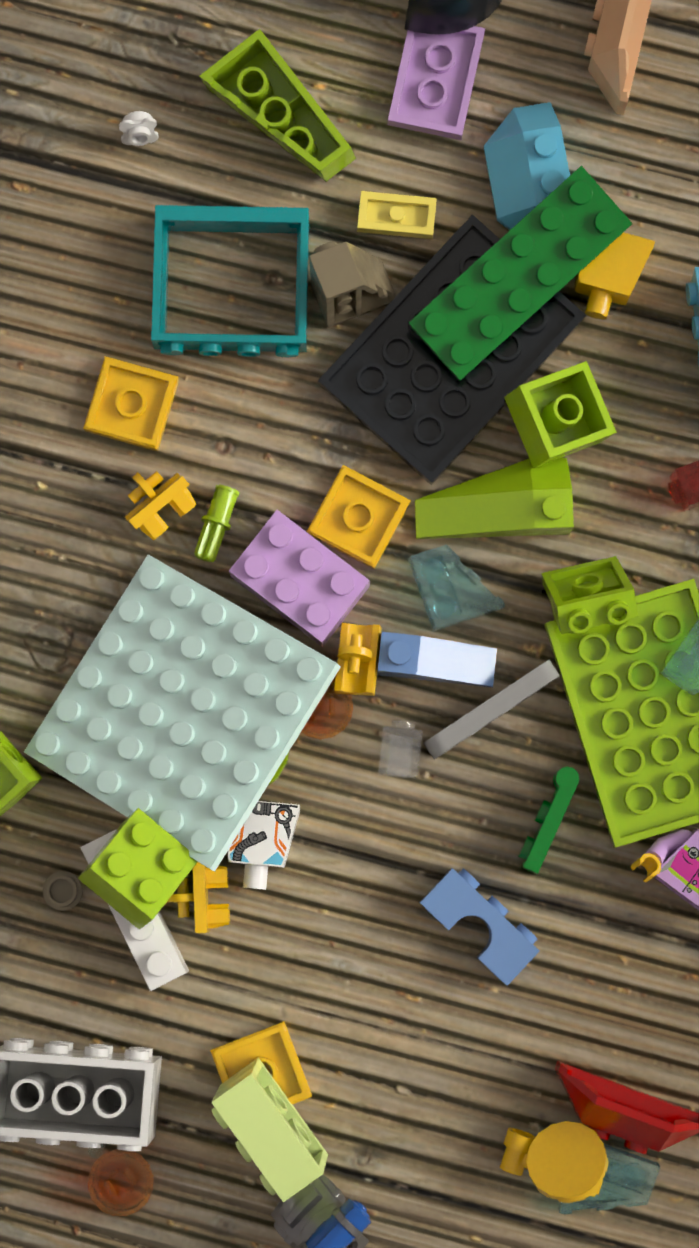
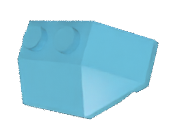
M551 102L513 108L483 147L496 219L509 231L570 176L561 125Z

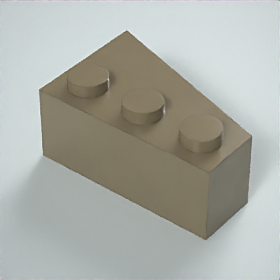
M334 241L317 247L314 250L315 254L309 255L311 288L327 328L387 306L396 297L382 260L348 242L338 245Z

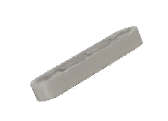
M547 660L435 734L423 744L435 760L560 677V674L551 661Z

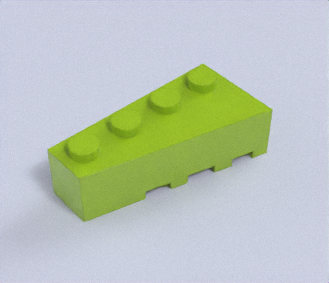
M258 29L199 75L208 90L325 182L356 159L351 146L261 29Z

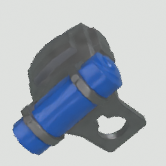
M321 1175L285 1202L281 1200L271 1213L275 1220V1229L284 1241L293 1248H347L353 1241L354 1243L351 1248H364L369 1240L363 1235V1231L371 1224V1220L366 1207L362 1203L350 1198L345 1202L346 1198L341 1190L325 1175Z

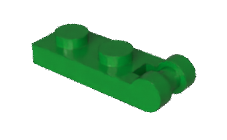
M563 767L553 775L552 781L556 790L550 802L542 801L534 819L535 822L540 823L534 838L527 835L518 857L524 859L521 868L533 874L539 873L579 783V774L572 767Z

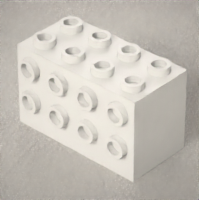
M10 1038V1040H4V1045L0 1046V1141L19 1142L20 1138H36V1143L43 1145H60V1141H77L76 1146L84 1148H101V1144H117L118 1150L141 1151L142 1147H147L154 1139L156 1134L162 1056H154L153 1048L129 1047V1049L125 1050V1053H114L113 1045L89 1044V1046H85V1050H74L73 1042L50 1041L45 1043L44 1047H33V1039Z

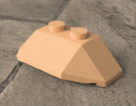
M652 0L596 1L592 20L599 21L596 34L589 32L584 55L591 57L588 71L615 113L619 115H624Z

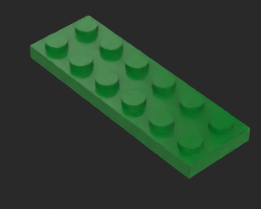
M581 165L417 314L408 325L457 380L460 381L633 223Z

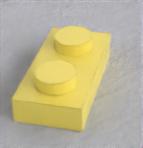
M361 191L357 232L433 239L437 198Z

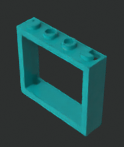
M155 205L151 341L154 349L160 350V353L164 355H182L183 350H199V354L204 356H219L222 354V351H237V355L244 357H256L260 355V351L275 352L276 356L286 358L297 357L298 352H307L309 208ZM169 231L296 233L295 335L166 333Z

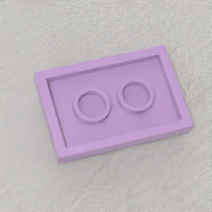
M473 26L460 32L439 35L407 30L387 125L462 140L485 28Z

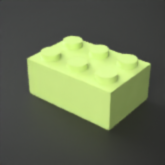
M259 1057L227 1081L220 1084L211 1102L214 1106L212 1108L213 1116L223 1129L229 1127L238 1139L235 1142L238 1151L247 1162L254 1161L262 1172L259 1178L263 1186L272 1196L277 1193L282 1202H285L323 1175L328 1153L295 1107L289 1102L287 1096Z

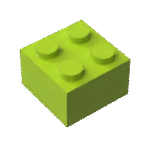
M587 361L522 384L504 397L533 468L597 445L617 433Z
M137 808L119 826L78 879L140 930L155 918L198 861L190 857L189 850L142 810Z

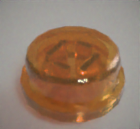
M335 678L301 731L307 737L319 740L333 738L343 732L351 721L353 713L351 694H336L334 691Z
M114 1149L104 1153L93 1164L88 1175V1191L92 1201L101 1211L112 1216H128L138 1212L149 1201L154 1189V1175L150 1164L141 1154L134 1151Z

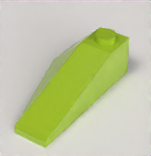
M567 457L554 460L536 468H533L530 459H526L416 499V539L570 535L574 528L572 484Z

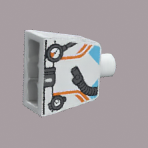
M257 802L227 851L228 862L245 864L243 888L266 890L268 866L285 868L300 813V805Z

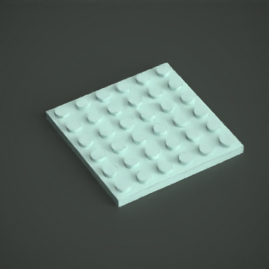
M148 554L24 753L126 817H129L139 808L189 850L191 858L215 872L341 666Z

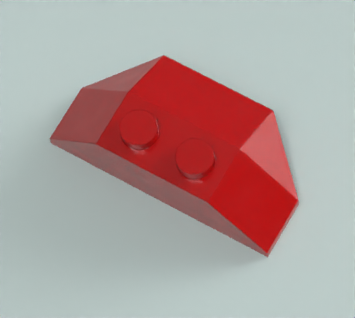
M557 1061L555 1070L578 1119L594 1130L601 1139L608 1141L610 1134L625 1139L624 1147L646 1155L648 1148L659 1152L699 1133V1113L563 1062Z

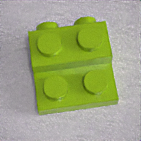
M617 556L541 573L543 587L551 602L553 617L561 634H581L587 632L591 627L604 624L621 625L631 618L638 617L634 588Z

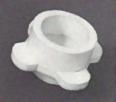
M143 111L127 114L119 124V130L123 132L121 136L122 143L143 146L157 141L159 138L158 132L154 131V128L157 126L156 120L149 113Z

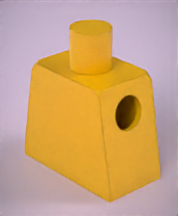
M623 232L576 275L575 291L589 296L585 310L587 316L606 320L611 302L620 305L627 304L652 252L655 241Z

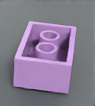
M278 510L274 512L229 570L231 578L321 647L325 645L370 587L369 579Z

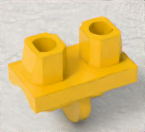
M156 471L145 480L137 472L132 478L138 487L127 496L134 504L145 495L147 498L126 514L124 518L135 529L139 528L152 540L157 539L168 528L167 524L157 514L167 503L180 517L196 506L191 493L187 489L190 484L182 475L180 476L176 473L154 491L153 488L164 480L163 477Z
M342 623L337 660L341 668L335 678L334 691L336 694L375 696L382 633L380 625Z
M197 862L193 867V893H189L188 878H185L177 888V894H172L166 902H177L178 918L190 917L189 902L194 901L195 933L210 932L209 928H218L230 924L229 904L208 905V889L229 888L228 867L218 866L214 872Z

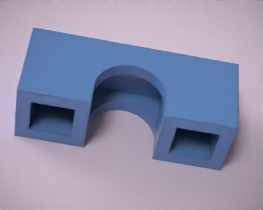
M451 868L419 903L447 930H450L457 921L466 916H476L482 919L488 927L489 940L486 947L476 958L503 984L508 986L538 954L539 950L533 945L538 939L522 923L515 928L505 918L509 911L496 898L491 896L486 900L475 890L480 883L464 868L459 873Z

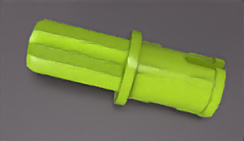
M221 484L216 485L207 515L201 518L204 525L194 551V555L198 559L206 562H214L216 560L225 531L231 529L229 520L237 497L240 494L236 489Z

